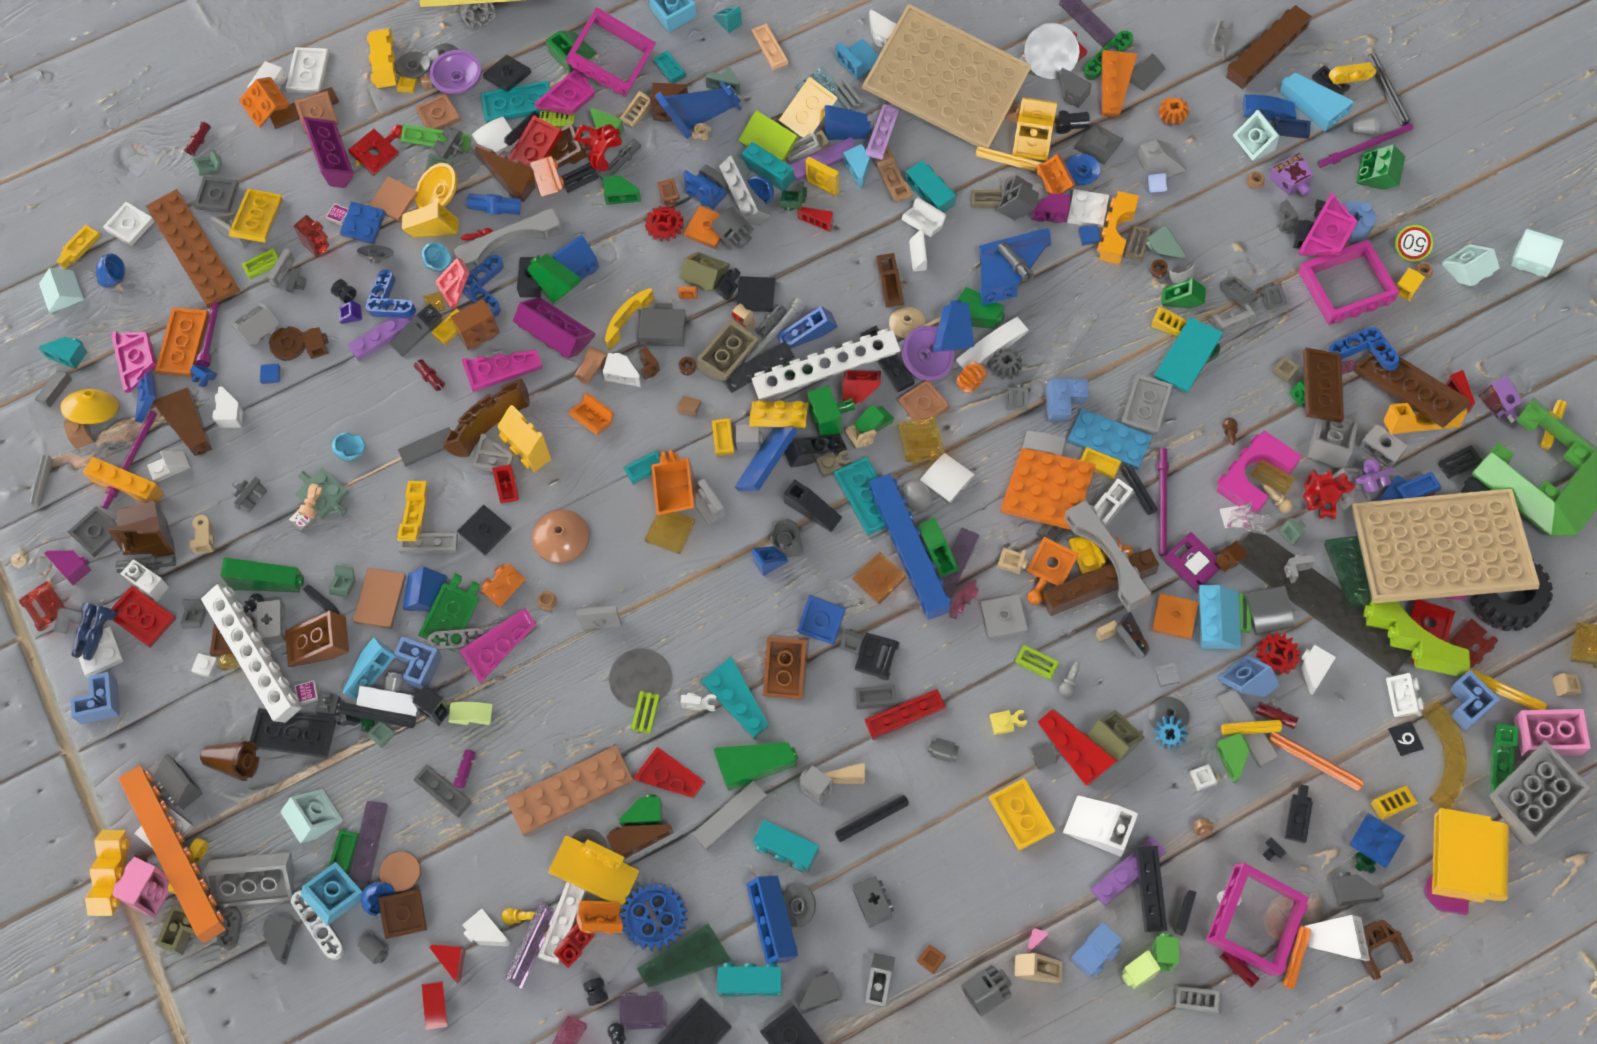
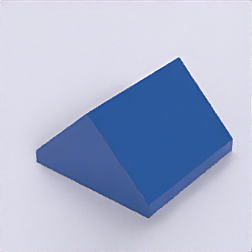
M426 567L410 572L403 610L430 612L443 583L447 582V575Z

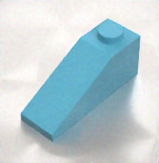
M373 637L361 652L343 693L357 701L360 685L371 687L395 658L391 649Z

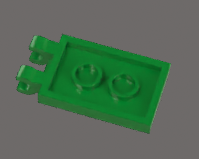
M456 573L449 585L443 583L418 636L427 640L433 632L466 629L479 602V598L475 597L480 588V584L472 581L469 590L465 591L458 587L462 581V576ZM445 634L444 639H438L437 636H435V638L431 640L433 643L437 645L440 642H446L445 646H448L446 640L447 634ZM453 634L451 642L458 645L461 636Z

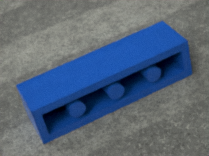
M778 875L761 876L747 883V888L766 964L787 963L798 957V952Z

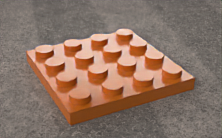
M1022 447L1000 508L1001 513L1072 530L1064 519L1066 510L1085 501L1096 464Z

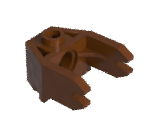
M1377 920L1363 927L1370 960L1361 961L1373 980H1378L1381 978V975L1371 956V951L1387 942L1393 943L1405 964L1413 961L1412 955L1401 936V932L1393 929L1385 920Z

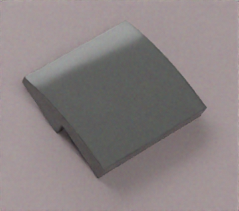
M1285 586L1246 594L1245 597L1251 612V623L1255 635L1293 628L1295 626Z

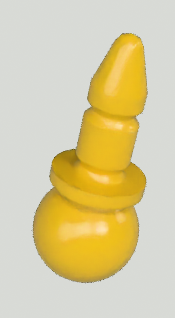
M507 908L503 911L501 918L505 924L512 925L514 923H521L522 920L535 919L539 914L532 911L522 912L521 909Z

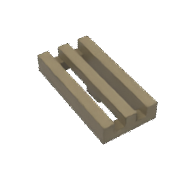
M971 190V208H998L1001 197L993 196H1002L1003 190Z
M1134 225L1124 258L1128 259V257H1131V260L1139 259V262L1143 261L1147 247L1146 242L1149 241L1147 236L1151 234L1152 229ZM1136 230L1140 231L1139 236L1136 242L1134 252L1132 253L1130 252L1136 234ZM1143 232H1146L1141 254H1137Z

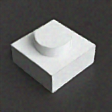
M198 653L191 672L212 678L219 660L215 657Z

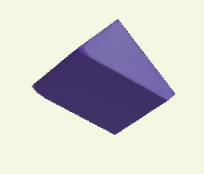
M351 300L338 307L339 323L343 324L362 320L360 304Z

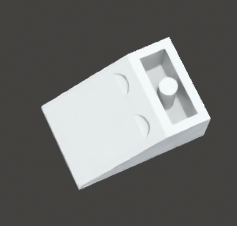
M1077 796L1063 834L1121 857L1138 813L1118 805Z

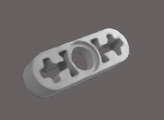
M479 628L433 632L427 638V645L438 650L463 648L474 641V639H468V644H465L466 637L474 635V632L478 636H482L485 633ZM445 634H447L446 640L448 646H445L446 642H440L438 646H436L435 643H432L431 640H433L435 636H437L438 639H444ZM453 634L461 636L460 644L455 645L451 642Z

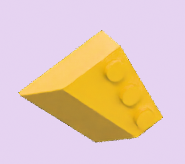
M511 405L497 426L500 432L498 436L504 444L508 443L510 445L509 449L514 456L518 455L521 458L520 462L526 469L530 468L534 473L552 459L543 434L540 431L537 433L535 427L531 423L528 424L525 417Z

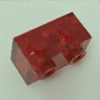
M306 215L293 225L303 246L315 257L324 253L330 246L327 241L328 236L322 231L324 228L319 221H313Z

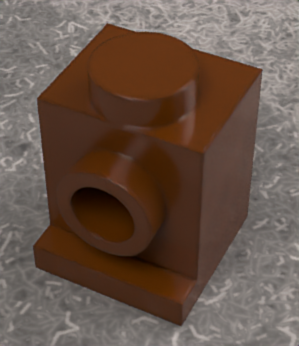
M1236 540L1230 546L1223 548L1219 552L1220 556L1215 561L1225 573L1239 565L1249 555Z

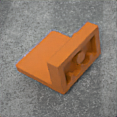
M271 77L256 79L239 99V102L257 127H261L274 111L287 109L290 105Z

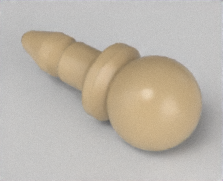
M1267 485L1263 486L1265 492L1275 501L1274 505L1278 506L1281 513L1287 514L1293 510V502L1290 499L1285 498L1284 495L1280 496L1273 488Z

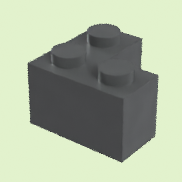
M1015 175L1005 182L997 211L1015 221L1037 207L1039 193L1032 189L1033 185Z

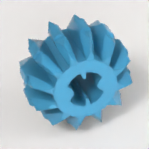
M1171 715L1170 721L1164 716L1162 718L1163 723L1157 721L1156 725L1159 728L1153 730L1154 733L1160 734L1155 737V741L1162 740L1160 747H1163L1165 743L1168 744V750H1171L1172 744L1176 749H1179V743L1183 745L1186 743L1183 737L1189 736L1188 732L1183 731L1188 726L1186 724L1180 726L1182 719L1179 718L1175 722L1174 715ZM1171 728L1174 729L1175 737L1173 735L1171 737L1168 736V730L1166 729H1169V731Z

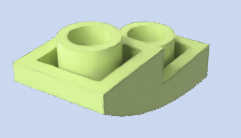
M480 702L450 703L448 722L468 725L469 722L489 725L491 722L492 704Z

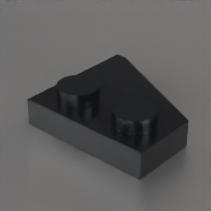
M1129 612L1123 616L1115 629L1140 660L1146 656L1150 648L1132 613Z

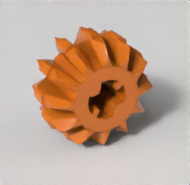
M1176 96L1173 99L1167 97L1166 100H1162L1158 113L1160 120H1165V125L1171 123L1173 127L1175 123L1180 125L1182 121L1185 122L1187 119L1189 107H1187V102H1182V97L1180 99H1176Z
M974 361L963 369L957 377L956 384L962 391L970 394L981 386L987 378L988 371L984 366Z

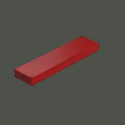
M938 689L864 719V722L872 739L946 709V706Z

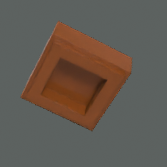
M929 944L918 958L917 963L934 975L946 959V956Z

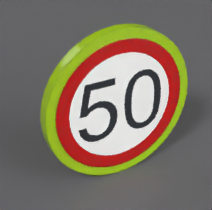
M1420 225L1407 226L1396 237V251L1400 257L1407 261H1420L1426 258L1432 251V234L1427 228Z

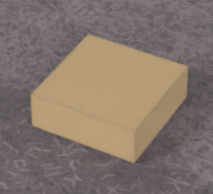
M1115 620L1097 629L1096 638L1098 641L1101 642L1116 634L1117 630L1115 628L1117 623Z

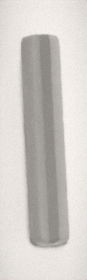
M42 455L29 502L32 507L39 508L42 503L53 460L49 455Z

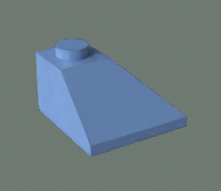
M1248 655L1217 677L1218 681L1241 693L1262 697L1272 693L1274 689L1280 686L1271 666Z

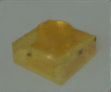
M441 291L423 296L426 306L430 303L438 312L446 310Z

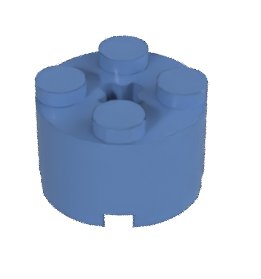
M1351 201L1344 203L1343 205L1348 209V213L1353 215L1358 221L1347 243L1356 244L1362 242L1371 233L1376 220L1375 212L1368 202Z

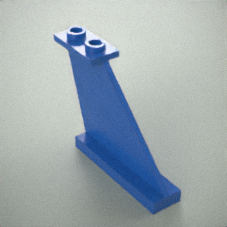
M723 81L720 83L723 87L721 89L663 96L659 92L655 95L658 102L686 139L692 136L689 130L694 128L696 124L704 123L735 106L739 111L742 109L739 105L741 100L730 85L726 86Z
M1049 228L979 246L982 306L1017 297V287L1023 280L1021 275L1014 272L1013 266L997 250L1000 243L1003 245L1002 242H1007L1011 249L1020 259L1025 260L1028 268L1031 269L1043 250L1051 246V232Z

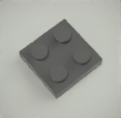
M203 176L194 203L195 209L230 213L239 185L238 181Z
M95 506L68 533L93 557H96L114 540L107 527H117V525Z

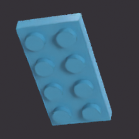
M1082 409L1067 443L1083 449L1088 447L1121 460V464L1125 466L1130 464L1134 469L1138 470L1153 436Z

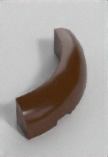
M519 379L502 387V391L493 396L489 394L473 405L459 418V425L454 430L449 431L443 442V447L455 456L470 457L481 434H485L500 422L511 405L518 411L529 407V393L524 381Z

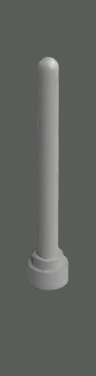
M797 297L793 300L788 313L744 360V364L757 358L796 314L802 313L807 308L804 301Z

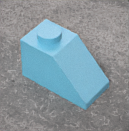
M862 144L843 152V163L859 188H862L871 159L870 156L866 155V150Z

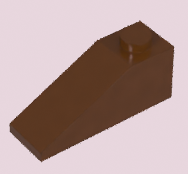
M670 824L624 826L612 829L606 837L613 851L625 857V860L672 835L674 832Z

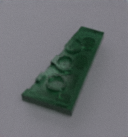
M1358 535L1325 540V549L1349 607L1369 605L1371 602L1369 583L1366 577Z
M707 924L643 964L637 970L647 987L650 988L731 961L711 926Z

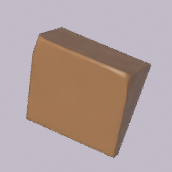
M1012 103L1005 119L1017 124L1021 104Z
M683 396L677 407L678 413L696 417L701 400Z

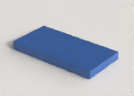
M794 427L773 428L735 485V488L738 491L760 490L798 430Z

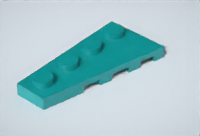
M731 656L701 681L702 685L717 697V701L753 739L769 727Z

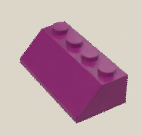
M303 117L302 121L321 174L329 186L346 188L354 172L335 121Z
M541 297L520 302L513 318V322L520 329L527 330L534 338L542 340L549 348L557 350L565 358L578 356L596 335V333Z

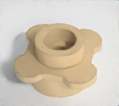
M704 123L696 124L692 138H699L703 141L708 140L711 127Z

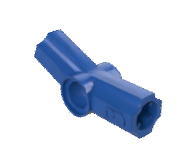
M469 193L466 198V205L468 209L481 210L488 214L507 213L520 215L521 199L506 198L495 194L481 195Z

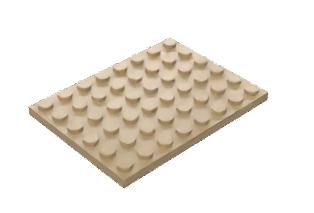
M908 4L867 76L862 89L977 147L989 148L1032 65Z
M1512 489L1352 503L1353 516L1373 603L1539 589V580Z

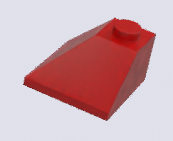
M845 371L843 376V401L852 398L854 405L858 404V402H863L881 385V371Z

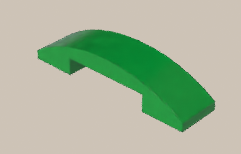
M1496 724L1491 755V793L1514 772L1515 747H1517L1518 726Z

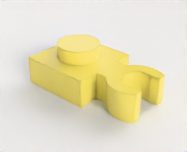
M1009 710L990 714L994 735L1013 732L1014 725L1018 727L1026 726L1027 720L1020 721L1018 719L1019 716L1024 715V710H1018L1014 715H1011Z

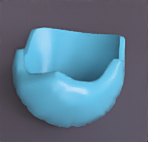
M430 242L422 249V259L429 269L441 271L451 264L452 256L443 244Z
M346 432L337 435L332 441L334 454L344 461L355 460L362 456L365 451V442L359 435L355 436Z

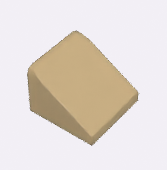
M1562 673L1552 678L1557 696L1582 694L1577 674Z

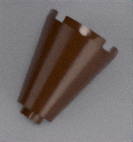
M252 741L210 745L201 751L200 760L204 766L237 780L248 781L247 778H252L257 771L259 757H256V751L259 750Z

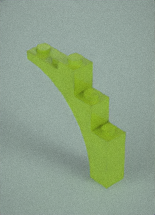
M1371 596L1370 604L1366 605L1364 609L1366 625L1387 629L1390 646L1411 650L1415 668L1459 677L1465 674L1470 667L1468 649L1447 643L1424 630L1405 612L1398 601L1373 603Z

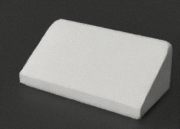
M919 230L909 241L913 271H924L927 269L924 232Z

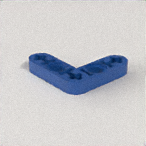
M498 255L489 256L471 271L462 291L474 304L480 301L475 299L478 294L485 295L483 299L485 303L495 307L494 310L490 309L494 317L498 316L501 311L499 302L483 286L501 272L504 267L502 258ZM480 272L486 273L484 278L477 277Z
M388 269L382 270L377 275L365 308L374 317L410 318L416 312V307L411 300L388 299L395 283V277ZM384 290L381 295H377L379 291ZM394 305V308L392 310L387 311V308L389 306Z
M1375 327L1364 329L1329 346V352L1340 353L1341 360L1369 349L1384 369L1395 370L1399 366V355L1380 330ZM1354 341L1360 343L1358 346L1350 345ZM1380 346L1386 348L1384 351L1376 350V348Z

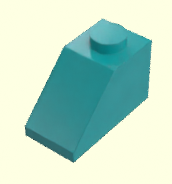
M67 337L40 345L38 348L46 358L74 369L78 367L87 353L80 340L76 338L72 340Z

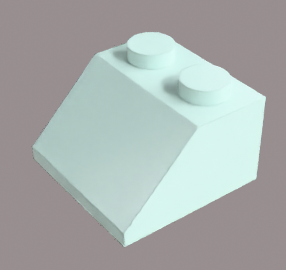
M1526 229L1515 249L1510 266L1538 276L1547 277L1553 268L1563 240Z
M1471 244L1441 261L1442 265L1458 283L1468 286L1477 285L1480 280L1493 275V272L1500 269L1494 249Z
M323 789L290 797L280 811L300 844L319 838L343 821Z

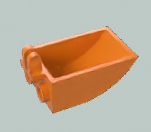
M673 450L668 451L669 455L665 451L661 452L660 463L651 465L657 515L691 509L696 505V488L689 458L679 459V453H674Z

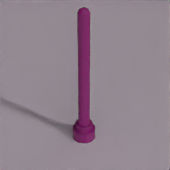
M215 302L211 305L202 351L196 356V365L209 367L211 364L209 350L220 302Z

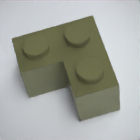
M172 905L156 945L163 950L183 955L190 936H197L183 908Z

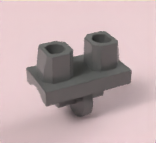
M446 126L442 134L448 137L446 143L438 140L433 148L439 152L438 155L445 159L451 154L456 157L459 151L464 154L465 150L461 148L464 144V141L461 140L464 133L457 128L453 129Z
M256 476L246 488L245 486L248 484L246 480H243L240 484L237 482L233 483V487L236 490L232 495L237 497L241 493L234 502V507L238 510L242 508L250 513L256 503L250 500L249 497L254 494L261 499L267 492L265 487L260 484V479Z

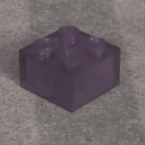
M629 992L625 993V996H620V1024L624 1030L667 1028V1002L664 996L660 995L659 992H647V995L638 996V993Z

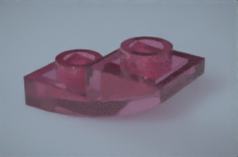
M971 580L959 592L951 606L950 618L957 620L958 614H962L964 611L965 603L970 605L972 598L976 599L979 588L976 587L977 580Z
M568 1015L552 1044H577L587 1029V1024Z

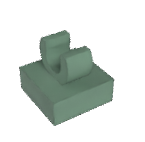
M1291 518L1287 520L1279 532L1291 545H1294L1305 533L1303 528L1306 525L1301 520L1296 522Z

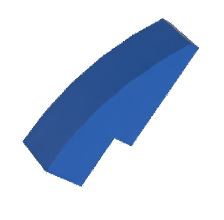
M1244 94L1242 101L1244 117H1251L1257 110H1260L1268 121H1274L1275 117L1296 119L1293 102L1267 95Z

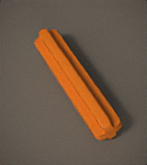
M1299 927L1283 981V986L1286 988H1295L1311 935L1310 928Z

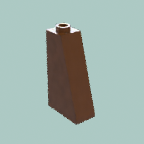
M188 387L153 401L159 413L194 456L203 455L207 451L212 450L194 396Z

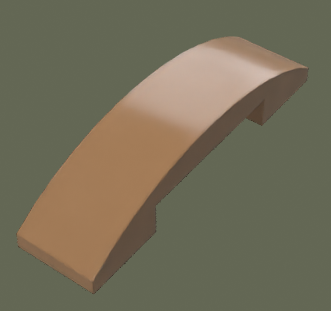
M888 145L883 160L874 158L889 194L895 202H899L913 197V194L907 182H904Z

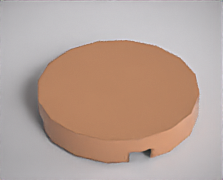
M395 852L382 862L379 877L381 882L391 884L395 893L407 892L412 890L420 879L421 867L418 860L412 854Z

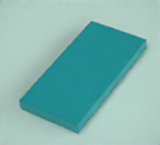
M549 81L515 86L509 92L499 89L481 93L486 124L500 117H504L507 121L527 117L533 111L539 114L541 111H546L535 108V102L550 90Z
M1189 317L1156 371L1154 378L1173 384L1172 387L1188 394L1222 338L1223 332Z
M867 456L834 471L833 475L867 536L886 528L869 491V481L878 478V475Z

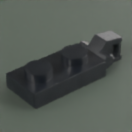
M1300 784L1297 795H1292L1284 839L1301 843L1307 842L1313 804L1311 802L1312 798L1307 797L1309 789L1307 785Z

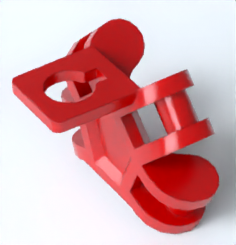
M581 124L574 136L575 141L589 145L588 148L591 152L588 153V159H590L592 168L600 171H606L609 167L604 156L607 149L622 144V139L619 137L620 130L614 128L611 124L597 129ZM583 131H589L591 136L590 138L586 137L583 139L580 135Z
M1312 469L1304 482L1306 492L1303 494V498L1307 500L1306 508L1312 511L1319 507V519L1331 517V519L1335 520L1337 514L1336 504L1343 493L1351 492L1356 485L1352 481L1349 482L1348 476L1345 473L1333 479L1331 470H1328L1326 474L1319 475L1316 470ZM1324 504H1331V509H1325Z

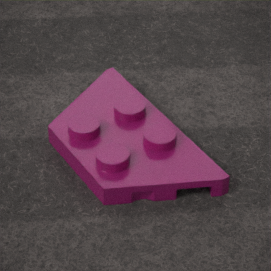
M575 68L535 102V108L573 115L594 97V90L588 84V80L583 76L582 71Z
M1330 194L1300 248L1299 255H1341L1358 221L1353 215L1348 213V209L1344 205L1340 204L1335 194Z
M146 332L111 333L123 391L127 394L137 386L139 379L143 378L145 372L149 373L156 366L150 335Z

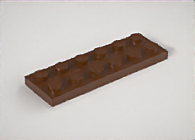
M1383 346L1376 348V350L1378 351H1384L1386 349ZM1372 353L1368 354L1354 367L1355 373L1401 402L1408 403L1412 409L1442 428L1470 405L1468 398L1399 357V366L1395 370L1384 369Z

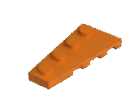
M1103 50L1101 116L1119 117L1137 53Z

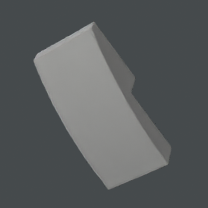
M1027 431L1023 448L1063 456L1067 439L1052 434Z

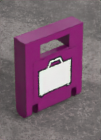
M1192 532L1162 559L1196 592L1199 590V585L1206 584L1221 569L1215 561L1218 557ZM1185 544L1189 550L1179 558L1174 553Z

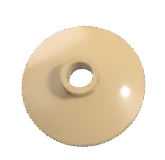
M901 307L895 310L889 319L890 330H893L895 336L901 339H905L913 329L926 324L924 315L913 307Z

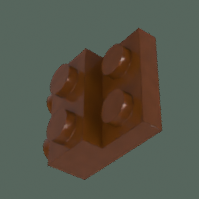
M572 123L561 128L563 133L549 155L556 159L558 168L568 162L575 164L588 156L586 152L589 150L588 146L574 140L579 127H575Z

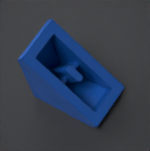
M775 546L754 548L752 550L753 562L763 576L788 562L787 557L779 552Z

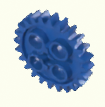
M655 882L654 888H651L649 883H647L645 890L638 886L639 893L631 891L633 898L626 897L625 899L629 904L622 905L626 912L620 913V916L625 919L622 921L623 926H627L624 928L623 933H630L627 939L629 941L635 939L633 943L635 947L641 943L642 950H645L647 945L651 952H653L654 946H657L659 951H661L663 944L670 948L669 941L677 943L675 936L682 937L680 929H686V925L682 923L688 920L687 916L682 915L688 912L687 908L682 907L685 904L684 900L678 901L680 894L676 893L673 895L674 889L672 887L666 891V884H663L661 889L657 882ZM657 899L664 900V904L661 907L654 906V902ZM645 901H649L663 930L662 933H659L651 918ZM639 908L645 909V914L641 917L635 916V912ZM666 917L673 918L672 924L668 926L662 923ZM649 926L654 928V932L651 935L644 934L645 928Z

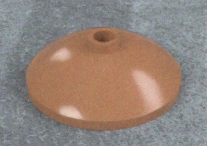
M555 510L544 515L536 523L532 533V542L541 558L551 563L562 564L575 560L585 551L589 543L590 534L585 520L580 515L569 510ZM558 529L562 530L560 533H556Z

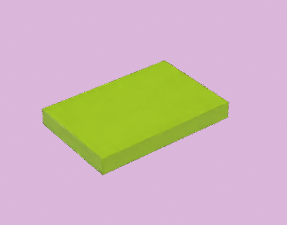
M756 110L738 141L746 146H749L753 141L784 162L799 136Z

